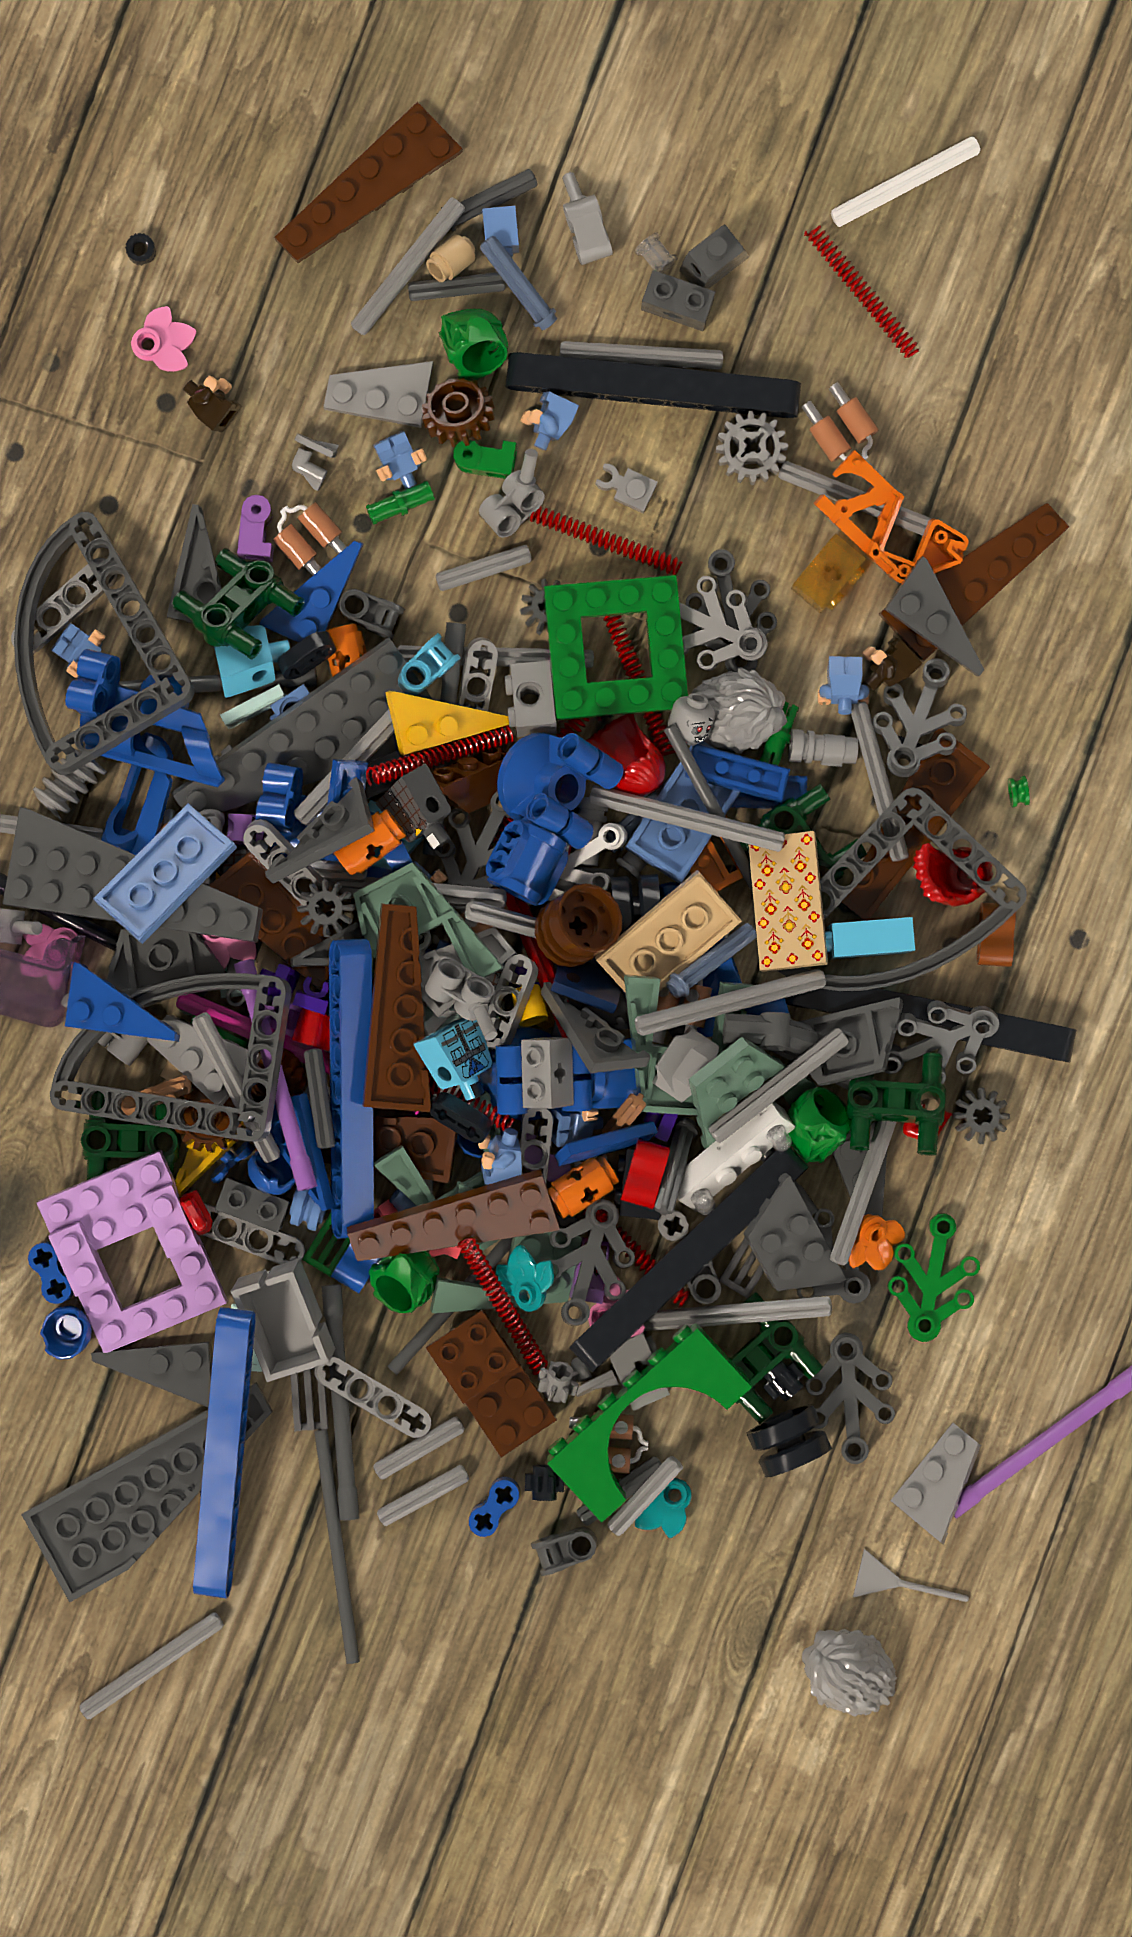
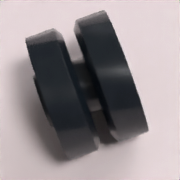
M658 874L641 875L639 877L638 896H633L632 883L628 876L611 877V896L618 903L622 915V931L620 935L660 902Z
M807 1404L779 1413L746 1432L753 1450L762 1451L770 1449L759 1459V1464L766 1478L803 1466L832 1449L825 1431L818 1430L806 1433L816 1427L820 1421L813 1404Z

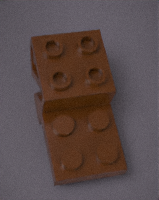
M483 1309L426 1346L427 1351L461 1402L466 1404L501 1458L557 1421V1418L538 1392L505 1339L500 1336Z

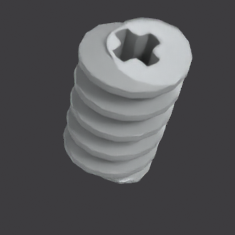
M74 751L78 756L82 755V752ZM64 758L60 759L62 765L67 762ZM95 760L67 775H60L51 769L55 780L52 781L43 777L42 781L46 789L42 790L34 787L33 791L38 800L61 820L57 812L58 810L65 813L71 811L66 801L69 800L78 804L80 800L76 791L87 794L89 790L85 781L96 784L98 780L94 772L106 774L107 771Z

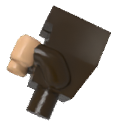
M208 376L204 381V385L200 384L199 386L190 380L183 389L191 396L187 403L196 417L212 431L223 432L242 407L237 401L226 399L225 395L232 389V385L224 378L216 380L213 376Z
M893 637L888 642L889 647L885 652L876 650L872 646L867 647L862 652V655L869 662L873 661L870 670L874 674L865 681L873 691L882 683L891 687L908 678L923 664L901 639Z

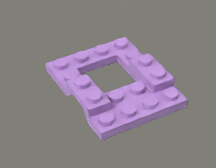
M161 1150L38 1200V1208L50 1232L48 1235L75 1297L78 1296L103 1353L111 1352L227 1304L228 1300L203 1243L192 1228L180 1204L175 1180ZM154 1227L167 1259L170 1258L181 1285L123 1308L97 1250Z

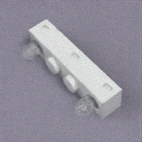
M773 1102L723 1142L715 1141L685 1167L678 1200L702 1215H709L716 1207L713 1196L725 1186L733 1183L737 1176L750 1165L757 1163L772 1147L781 1152L788 1150L792 1144L789 1133L796 1126L785 1109L776 1102Z

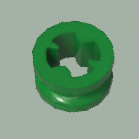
M1021 776L1018 781L1008 778V794L1012 807H1017L1018 803H1023L1024 806L1030 804L1026 776Z

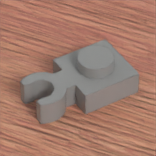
M604 464L603 470L609 472L612 475V479L609 482L597 479L595 485L603 491L616 490L615 501L644 514L658 482L629 468L625 475L622 476L619 475L616 467L611 464Z

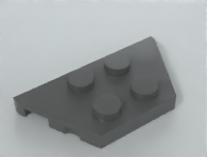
M158 928L142 944L126 929H121L116 944L117 948L108 969L107 981L114 985L115 989L129 996L145 988L170 980L227 972L200 934Z
M899 997L798 1021L811 1025L813 1031L817 1032V1042L835 1028H839L849 1041L844 1048L810 1073L816 1083L824 1086L884 1072L902 1012L903 1000ZM794 1053L797 1058H798L800 1055H802V1054Z
M783 1173L778 1179L781 1183L770 1200L768 1198L765 1199L759 1208L758 1216L750 1222L743 1233L771 1285L777 1291L844 1282L847 1279L840 1266L830 1260L831 1250L790 1175Z

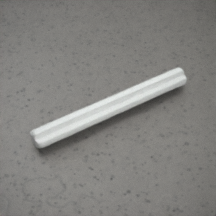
M969 137L834 208L831 211L834 223L841 227L978 155L981 150L979 143L975 137Z

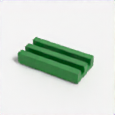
M331 1213L302 1259L331 1277L350 1245L349 1238H346L329 1267L323 1265L338 1240L333 1234L318 1260L312 1258L332 1225Z

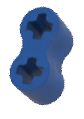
M51 1242L36 1244L28 1254V1262L31 1268L41 1277L42 1295L48 1302L54 1304L69 1300L74 1293ZM41 1249L45 1253H52L53 1257L48 1260L49 1266L46 1262L40 1263L38 1257L42 1255ZM55 1279L58 1283L64 1282L66 1288L62 1290L63 1297L60 1293L52 1292L51 1288L56 1285Z
M350 1243L331 1277L359 1294L370 1277L368 1271L371 1265L374 1263L378 1264L381 1258L357 1261Z
M506 1476L497 1478L490 1487L488 1498L472 1509L469 1516V1526L474 1534L480 1537L492 1535L498 1527L501 1514L517 1504L519 1486L514 1479ZM511 1487L510 1495L512 1498L505 1497L502 1501L499 1500L497 1488ZM486 1513H489L492 1525L484 1524L482 1527L478 1526L479 1518L476 1515L484 1516Z

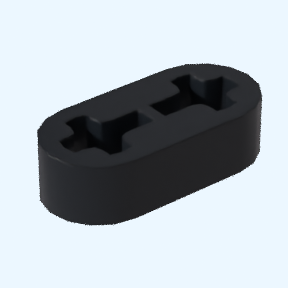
M315 632L283 653L278 658L277 663L285 679H296L307 674L331 657L336 651V646L329 632Z
M439 1093L431 1104L430 1113L434 1119L469 1141L482 1143L492 1130V1122L485 1114L450 1093Z

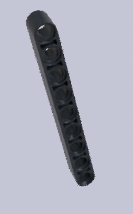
M522 352L509 353L505 386L507 389L543 394L550 391L560 396L738 414H748L749 411H753L754 415L761 416L762 413H765L768 417L777 418L798 417L801 383L789 379Z
M820 988L785 998L787 1005L832 1014L900 997L903 1000L901 1014L910 1013L917 1019L928 1022L931 1021L928 1019L927 1007L932 1001H936L880 988L863 991H836ZM944 1002L947 1006L968 1012L973 1009L967 1006ZM934 1010L932 1013L938 1015L941 1014L943 1011ZM996 1013L999 1018L997 1032L990 1037L983 1038L981 1045L1070 1063L1077 1030ZM946 1019V1021L938 1025L953 1028L960 1024ZM905 1022L902 1026L910 1027L912 1023ZM981 1022V1023H979V1024H977V1025H981V1026H982V1025H986L987 1023ZM965 1037V1038L961 1039L960 1041H965V1042H967L968 1037Z
M784 1143L590 1326L569 1349L591 1372H594L758 1216L759 1208L765 1199L768 1198L770 1200L781 1183L778 1179L783 1173L790 1175L793 1182H795L809 1166L787 1143Z

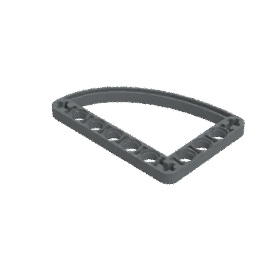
M80 512L74 515L46 540L35 556L20 592L14 632L15 667L25 714L46 763L54 772L60 775L74 772L183 707L192 700L195 690L193 683L101 523L89 512ZM87 523L89 525V529L95 537L94 540L89 541L88 537L82 532V524ZM75 541L154 678L155 683L55 742L43 711L37 687L33 653L34 624L42 589L51 569L60 556ZM105 547L109 549V556L104 562L97 563L93 561V554L98 548ZM115 574L124 575V583L120 588L110 589L108 587L110 577ZM129 601H138L140 604L139 611L133 616L124 615L123 608L125 604ZM147 627L155 629V636L152 641L148 643L139 641L138 638L141 630ZM159 655H169L171 662L166 669L157 670L154 668V661ZM172 676L183 686L181 688L183 693L179 696L173 692L174 687L168 680ZM146 699L157 700V708L153 713L149 715L141 713V705ZM116 717H128L126 729L120 732L112 730V722ZM90 733L99 734V743L95 748H84L83 740L86 735ZM75 743L76 747L82 752V755L78 756L71 745ZM62 751L67 755V762L63 765L57 762L59 760L58 754Z
M919 788L906 789L820 879L821 891L826 892L831 899L830 906L823 911L824 920L913 825L993 898L999 906L973 929L927 957L905 966L867 975L838 976L824 974L826 985L821 989L836 991L876 989L909 981L934 971L958 958L1003 925L1026 901V888L925 792ZM917 794L921 798L918 802L921 809L919 811L912 809L905 815L911 819L906 825L901 816L892 812V809L897 806L899 811H901L907 805V801L904 799L905 796L914 797ZM934 816L944 818L947 823V829L942 835H933L928 830V822ZM886 818H893L899 823V832L894 837H886L881 833L880 824ZM958 839H965L971 844V853L966 858H958L953 853V844ZM869 842L876 848V857L870 862L860 860L857 855V849L862 843ZM983 862H990L996 868V875L991 881H983L977 875V868ZM840 867H848L853 872V881L848 886H840L835 882L834 874ZM1003 873L1008 879L1002 883L1010 889L1015 886L1018 887L1019 891L1016 894L1020 898L1018 902L1011 900L1006 903L1003 900L1006 894L1001 888L997 887L995 893L990 889L991 886L999 882ZM802 967L777 971L788 977L811 970Z
M217 973L170 980L129 995L130 998L146 1008L167 999L202 991L224 989L257 990L239 1108L74 1081L81 1063L91 1048L106 1033L82 1029L60 1060L50 1090L52 1105L63 1111L243 1141H261L265 1139L271 1130L291 1000L290 984L285 979L276 976L248 973ZM276 982V988L281 989L280 996H274L273 999V996L268 994V988H273ZM265 1005L279 1007V1012L264 1010ZM267 1016L274 1017L277 1022V1028L271 1035H266L261 1027L263 1019ZM263 1049L268 1050L272 1056L271 1064L265 1069L260 1068L256 1062L257 1054ZM257 1083L263 1084L266 1088V1097L259 1103L253 1100L251 1096L252 1087ZM68 1090L69 1093L82 1094L81 1101H66L65 1098H61V1093ZM96 1091H100L105 1097L104 1106L99 1110H95L90 1101L91 1096ZM127 1096H131L136 1103L135 1111L131 1115H126L121 1109V1103ZM158 1101L163 1102L167 1107V1114L160 1121L155 1119L152 1114V1108ZM190 1106L194 1107L198 1112V1120L192 1126L187 1125L183 1119L184 1111ZM221 1111L226 1112L230 1118L229 1126L223 1131L215 1126V1117ZM255 1119V1123L260 1124V1130L254 1131L253 1135L251 1129L238 1127L239 1121L253 1122Z

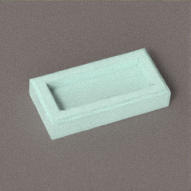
M278 684L220 714L225 726L228 729H232L271 709L270 705L283 698L285 694Z

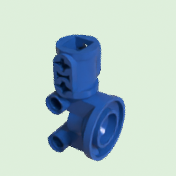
M533 733L518 740L506 753L501 763L497 780L500 803L505 812L514 821L504 828L486 864L487 881L498 889H504L507 894L535 906L544 904L550 898L568 862L567 844L575 849H581L592 838L593 825L571 811L580 804L584 797L586 779L597 783L605 789H611L622 779L623 765L575 733H569L563 738L547 733Z
M530 1027L517 1028L510 1045L495 1046L496 1050L488 1049L492 1065L489 1069L480 1073V1083L483 1090L489 1093L492 1107L497 1106V1114L509 1115L508 1118L521 1121L522 1115L528 1113V1108H523L521 1040L551 1037V1034ZM625 1038L623 1043L632 1049L631 1038ZM572 1045L574 1105L562 1107V1111L619 1108L630 1094L637 1095L634 1068L590 1073ZM537 1111L535 1117H529L528 1121L541 1119L540 1112Z

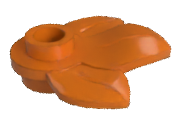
M864 1215L857 1239L854 1242L848 1259L850 1266L856 1268L866 1261L874 1270L885 1269L892 1261L894 1255L893 1246L905 1239V1231L901 1224L896 1220L885 1221L879 1215Z

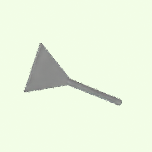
M863 1550L853 1598L896 1587H904L963 1602L969 1601L967 1595L901 1580L867 1550Z

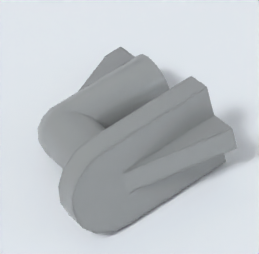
M299 433L296 434L294 439L330 458H334L338 452V444L316 441ZM298 448L292 462V468L295 472L303 475L313 489L319 491L327 475V470L309 462L313 452Z
M578 1357L571 1361L573 1372L579 1373L578 1382L592 1378L589 1369ZM611 1370L579 1386L576 1396H583L595 1389L619 1385L614 1372Z

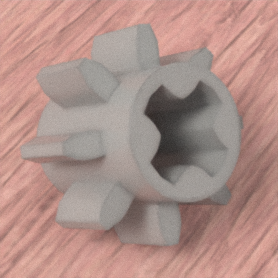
M550 1361L548 1370L545 1368L540 1369L537 1379L540 1381L538 1392H543L548 1401L566 1403L568 1394L575 1396L579 1384L576 1381L579 1373L573 1372L572 1367L568 1363Z

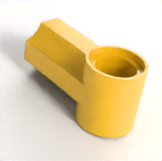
M538 984L533 986L519 1025L522 1027L537 1025L543 1029H548L554 1026L555 1019L550 1007L540 993L541 989ZM511 993V997L515 1007L517 999L516 996L513 993Z

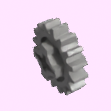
M749 411L748 417L743 420L740 414H736L735 425L728 421L724 424V428L728 433L718 434L717 439L724 443L716 446V453L724 454L719 459L718 464L719 466L728 464L729 467L726 475L730 476L734 472L737 473L738 483H741L744 477H749L750 484L754 485L758 476L764 482H767L769 471L775 475L779 473L776 462L784 463L786 457L780 454V452L788 448L787 443L780 442L785 436V431L776 432L774 429L778 421L773 420L769 424L766 423L765 413H762L759 419H754L753 411ZM755 427L759 428L757 432H747L744 428ZM769 438H771L774 447L772 457L766 450V443ZM731 439L738 448V453L734 458H732L730 453ZM760 439L757 453L751 451L744 456L746 443L752 445ZM746 464H757L760 468L747 469L744 466Z

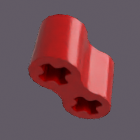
M301 1008L292 1040L330 1052L329 1016Z
M642 1139L637 1140L621 1195L622 1201L650 1209L654 1208L670 1153L669 1147Z

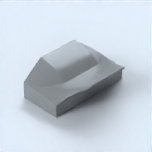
M689 1026L684 1035H676L656 1064L657 1075L652 1083L682 1103L692 1095L688 1079L717 1057L719 1046Z

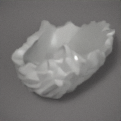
M740 667L737 672L728 671L717 677L703 680L702 684L692 691V693L706 697L708 703L715 710V719L710 734L704 742L712 747L719 748V750L729 753L735 751L737 754H742L748 748L758 749L772 734L779 732L786 725L787 719L783 711L786 701L784 694L777 690L773 683L762 678L756 670L749 672Z
M819 1630L815 1635L814 1645L805 1648L802 1652V1661L805 1664L804 1670L806 1676L810 1679L811 1695L816 1696L819 1705L825 1703L827 1708L839 1710L843 1713L847 1712L855 1717L862 1714L869 1715L872 1711L878 1712L880 1705L888 1706L890 1704L888 1697L895 1694L896 1670L891 1659L882 1648L880 1641L874 1635H863L861 1630Z

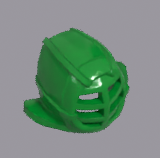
M474 308L451 312L441 316L442 323L441 331L438 332L439 337L442 340L449 363L453 364L458 370V379L465 378L468 381L481 379L494 372L504 363L508 355V341L502 328V322L494 314L483 309Z
M816 1087L807 1090L790 1104L791 1107L788 1109L787 1114L796 1127L786 1137L794 1150L806 1163L824 1162L829 1155L846 1142V1136L851 1131V1120L847 1116V1106L836 1094L826 1088Z
M426 1251L409 1254L400 1253L396 1256L383 1257L378 1264H372L368 1271L371 1286L374 1288L373 1296L391 1311L396 1313H412L416 1308L425 1304L433 1295L440 1269L435 1259Z

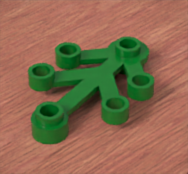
M945 1213L935 1214L928 1224L929 1232L934 1238L927 1275L914 1257L915 1251L911 1245L901 1243L894 1249L895 1259L903 1263L923 1293L921 1307H919L908 1292V1282L905 1278L894 1276L890 1278L887 1284L889 1292L897 1296L910 1316L907 1322L910 1335L921 1342H928L936 1338L940 1332L943 1320L959 1309L970 1308L974 1303L972 1292L967 1289H958L954 1293L953 1299L934 1310L936 1297L964 1277L976 1275L980 1270V1262L977 1258L965 1256L960 1260L958 1266L941 1276L947 1239L951 1238L956 1231L955 1220ZM945 1220L948 1222L949 1229L946 1233L938 1231L937 1225L940 1221ZM902 1247H907L910 1250V1256L905 1260L900 1259L898 1256V1251ZM967 1260L975 1262V1269L972 1272L964 1270V1263ZM895 1280L903 1282L904 1288L901 1292L893 1291L892 1283ZM961 1293L969 1295V1302L965 1305L958 1303L957 1298ZM922 1319H928L930 1322V1328L925 1332L920 1331L918 1327Z

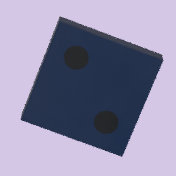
M595 957L583 965L575 967L558 965L551 987L552 992L613 1014L618 1005L622 990L596 961Z

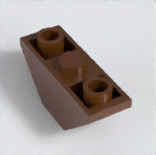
M491 746L490 750L485 748V751L469 757H462L458 759V762L449 766L436 768L432 775L448 804L467 813L491 804L492 796L498 791V773L507 752L501 751L499 747L494 748Z

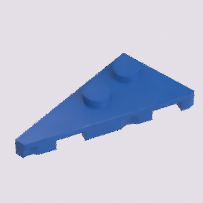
M360 541L352 542L294 591L295 594L304 598L303 602H305L302 611L297 616L293 617L277 606L260 620L259 625L297 642L302 641L315 632L328 630L364 543Z
M73 962L65 1027L179 1042L180 1035L171 1026L147 1012L142 1005L125 993L115 989L114 985L107 980L101 979L94 974L86 965Z
M303 1093L290 1096L306 1153L310 1158L318 1185L311 1188L308 1194L314 1203L319 1205L321 1211L334 1208L335 1205L322 1152L317 1147L308 1095ZM274 1105L270 1133L279 1146L281 1154L291 1167L290 1155L276 1106Z

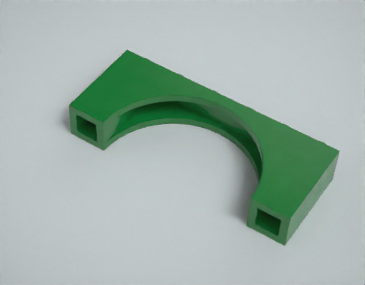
M697 1323L691 1327L685 1325L679 1329L672 1337L675 1342L666 1350L662 1347L656 1350L648 1358L647 1361L650 1364L641 1372L635 1370L628 1375L622 1382L625 1386L616 1395L613 1392L606 1395L598 1403L597 1406L600 1409L591 1417L588 1415L583 1416L573 1426L572 1429L575 1431L566 1440L560 1437L547 1450L550 1453L547 1456V1464L601 1523L627 1500L626 1492L618 1483L611 1469L608 1457V1444L616 1420L631 1402L653 1390L667 1387H682L704 1393L728 1410L752 1388L750 1380Z

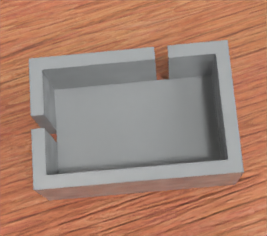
M300 1258L274 1266L269 1273L264 1269L237 1279L230 1292L237 1309L254 1311L256 1314L253 1349L267 1382L330 1362L336 1348L326 1323H319L323 1315Z

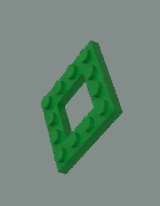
M677 575L543 587L556 720L672 710L673 704L678 698L688 696ZM645 613L651 677L587 683L581 618Z

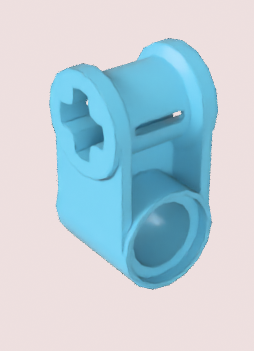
M439 633L433 636L404 665L399 673L398 684L406 694H420L461 659L458 654L454 655L441 641L442 636ZM410 670L418 671L423 677V683L420 685L411 684L406 678V672Z

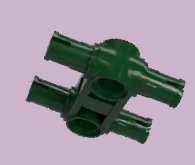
M224 548L216 557V566L234 578L206 604L195 599L186 591L181 590L174 597L172 607L193 621L195 628L203 633V638L209 645L216 647L231 646L252 660L261 651L262 642L243 629L268 604L274 603L295 617L302 611L305 602H303L304 598L284 586L282 579L274 574V569L268 562L260 560L247 562L229 549Z
M818 784L797 799H794V797L788 798L784 802L775 805L760 819L761 823L757 826L784 834L812 831L806 822L808 819L807 815L831 800L823 786ZM780 811L790 812L793 815L792 824L786 828L777 826L774 821L776 814ZM816 837L819 866H825L830 870L858 838L832 854L831 852H826ZM740 842L745 853L749 855L748 844ZM862 844L857 849V855L860 859L868 855ZM840 867L836 870L834 874L835 882L843 878L844 870L848 867Z
M923 1054L922 1076L919 1083L877 1081L874 1079V1074L851 1079L848 1086L847 1116L851 1120V1150H869L871 1122L876 1120L916 1123L919 1125L917 1153L925 1156L937 1155L939 1126L944 1122L946 1088L941 1083L943 1058L941 1054ZM864 1093L869 1095L872 1101L866 1106H860L853 1099L856 1095ZM926 1098H933L938 1102L939 1107L929 1111L922 1107L921 1102Z
M100 1091L94 1092L91 1096L92 1107L95 1110H99L104 1106L105 1097ZM164 1103L156 1106L155 1119L160 1121L167 1114V1107ZM89 1115V1119H85L81 1136L82 1156L87 1160V1180L107 1172V1160H111V1157L141 1158L160 1150L156 1140L162 1132L168 1133L173 1139L171 1149L166 1152L162 1151L173 1175L174 1162H177V1159H179L181 1136L175 1132V1129L147 1124L112 1123V1120H109V1118ZM96 1130L103 1132L106 1136V1143L101 1149H95L90 1143V1136Z
M754 1292L743 1303L765 1301L757 1292ZM789 1320L757 1322L761 1326L759 1328L760 1332L731 1358L728 1356L750 1380L752 1386L735 1403H740L758 1424L764 1422L774 1411L755 1391V1384L784 1358H790L808 1379H811L823 1368L821 1363L804 1345L806 1342L804 1336ZM782 1326L788 1327L791 1330V1339L786 1344H777L773 1338L775 1330Z

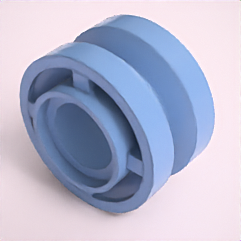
M296 1188L289 1215H291L290 1224L299 1226L303 1221H306L307 1228L316 1231L318 1225L323 1222L326 1210L321 1211L319 1205L314 1203L308 1194L310 1189L298 1192Z

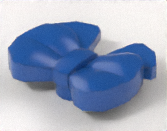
M246 1141L234 1153L230 1149L227 1150L220 1157L223 1163L210 1175L211 1180L217 1184L223 1181L230 1167L232 1168L238 1161L250 1156L254 1146L249 1141Z

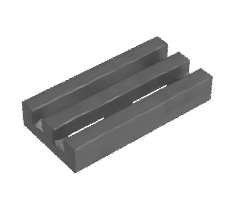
M744 1237L719 1281L748 1298L764 1270L759 1264L745 1289L739 1286L756 1259L752 1250L735 1280H729L730 1275L749 1245Z
M311 1369L303 1371L307 1423H301L298 1373L290 1375L294 1432L328 1429L326 1387L318 1381L320 1422H314Z

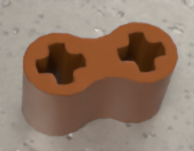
M981 902L979 923L990 915L999 904ZM1016 912L997 930L977 944V965L1012 966Z

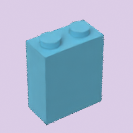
M913 917L832 923L827 926V931H825L829 960L906 954L915 951Z

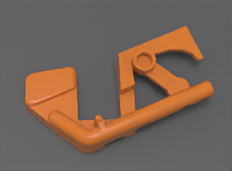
M856 450L851 452L832 475L835 478L843 473H853L861 476L872 485L868 491L849 499H839L835 504L822 494L814 502V505L891 579L898 583L904 581L921 556L928 560L934 574L960 564L963 561V552L969 543L965 535L942 521L932 518L928 521L913 561L885 551L884 547L901 507L904 495L892 487ZM884 504L880 515L876 518L879 521L872 539L849 519L854 512L873 505L881 506Z

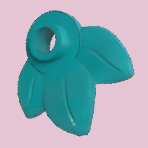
M518 1245L511 1252L508 1265H497L496 1276H498V1281H501V1286L505 1288V1292L515 1298L517 1305L524 1311L532 1312L538 1310L545 1302L546 1291L552 1286L554 1281V1270L551 1261H543L536 1264L529 1251L523 1245Z
M674 1478L635 1520V1527L642 1530H653L662 1526L668 1538H673L679 1534L686 1524L685 1509L689 1506L692 1499L689 1485L681 1479ZM676 1489L680 1490L681 1498L676 1502L671 1501L670 1493Z

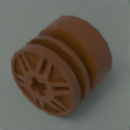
M580 884L573 886L540 910L535 920L534 934L538 947L548 959L557 965L575 967L583 965L617 941L622 931V915L618 903L609 892L596 885Z

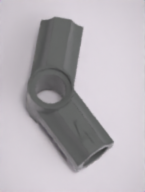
M765 1012L760 1015L726 1013L724 1015L723 1044H733L743 1037L763 1050H787L803 1054L817 1043L818 1035L817 1032L813 1031L811 1025L791 1020V1015L788 1013Z

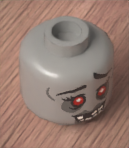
M691 693L689 696L680 697L674 702L668 726L675 723L686 744L689 746L697 745V743L708 738L715 719V710L708 703L706 697Z

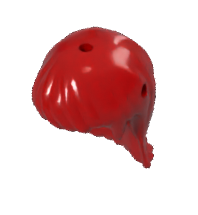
M625 714L612 720L603 729L586 739L587 742L623 765V776L614 787L615 790L646 797L662 784L666 773L664 758L658 748L641 731L634 714Z
M930 843L923 844L920 850H916V856L913 858L915 862L913 868L917 870L916 878L921 881L920 888L924 890L923 896L928 897L930 901L958 907L972 903L985 893L972 879H968V875L941 850L935 849ZM963 846L952 850L956 857L963 859L970 855L972 849ZM983 862L978 866L977 875L981 880L991 881L993 871L990 862Z

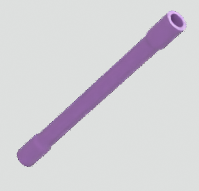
M253 959L234 964L236 973L257 974ZM241 989L252 1022L257 990ZM267 1016L263 1019L261 1027L266 1035H271L273 1033ZM263 1049L260 1053L264 1067L267 1068L271 1064L272 1056L268 1050ZM280 1065L275 1106L290 1155L291 1169L299 1192L317 1187L318 1185L310 1158L306 1153L282 1065Z
M1132 1366L1112 1379L1106 1387L975 1483L966 1486L960 1495L959 1505L954 1517L957 1519L978 1504L984 1496L1115 1400L1131 1392Z

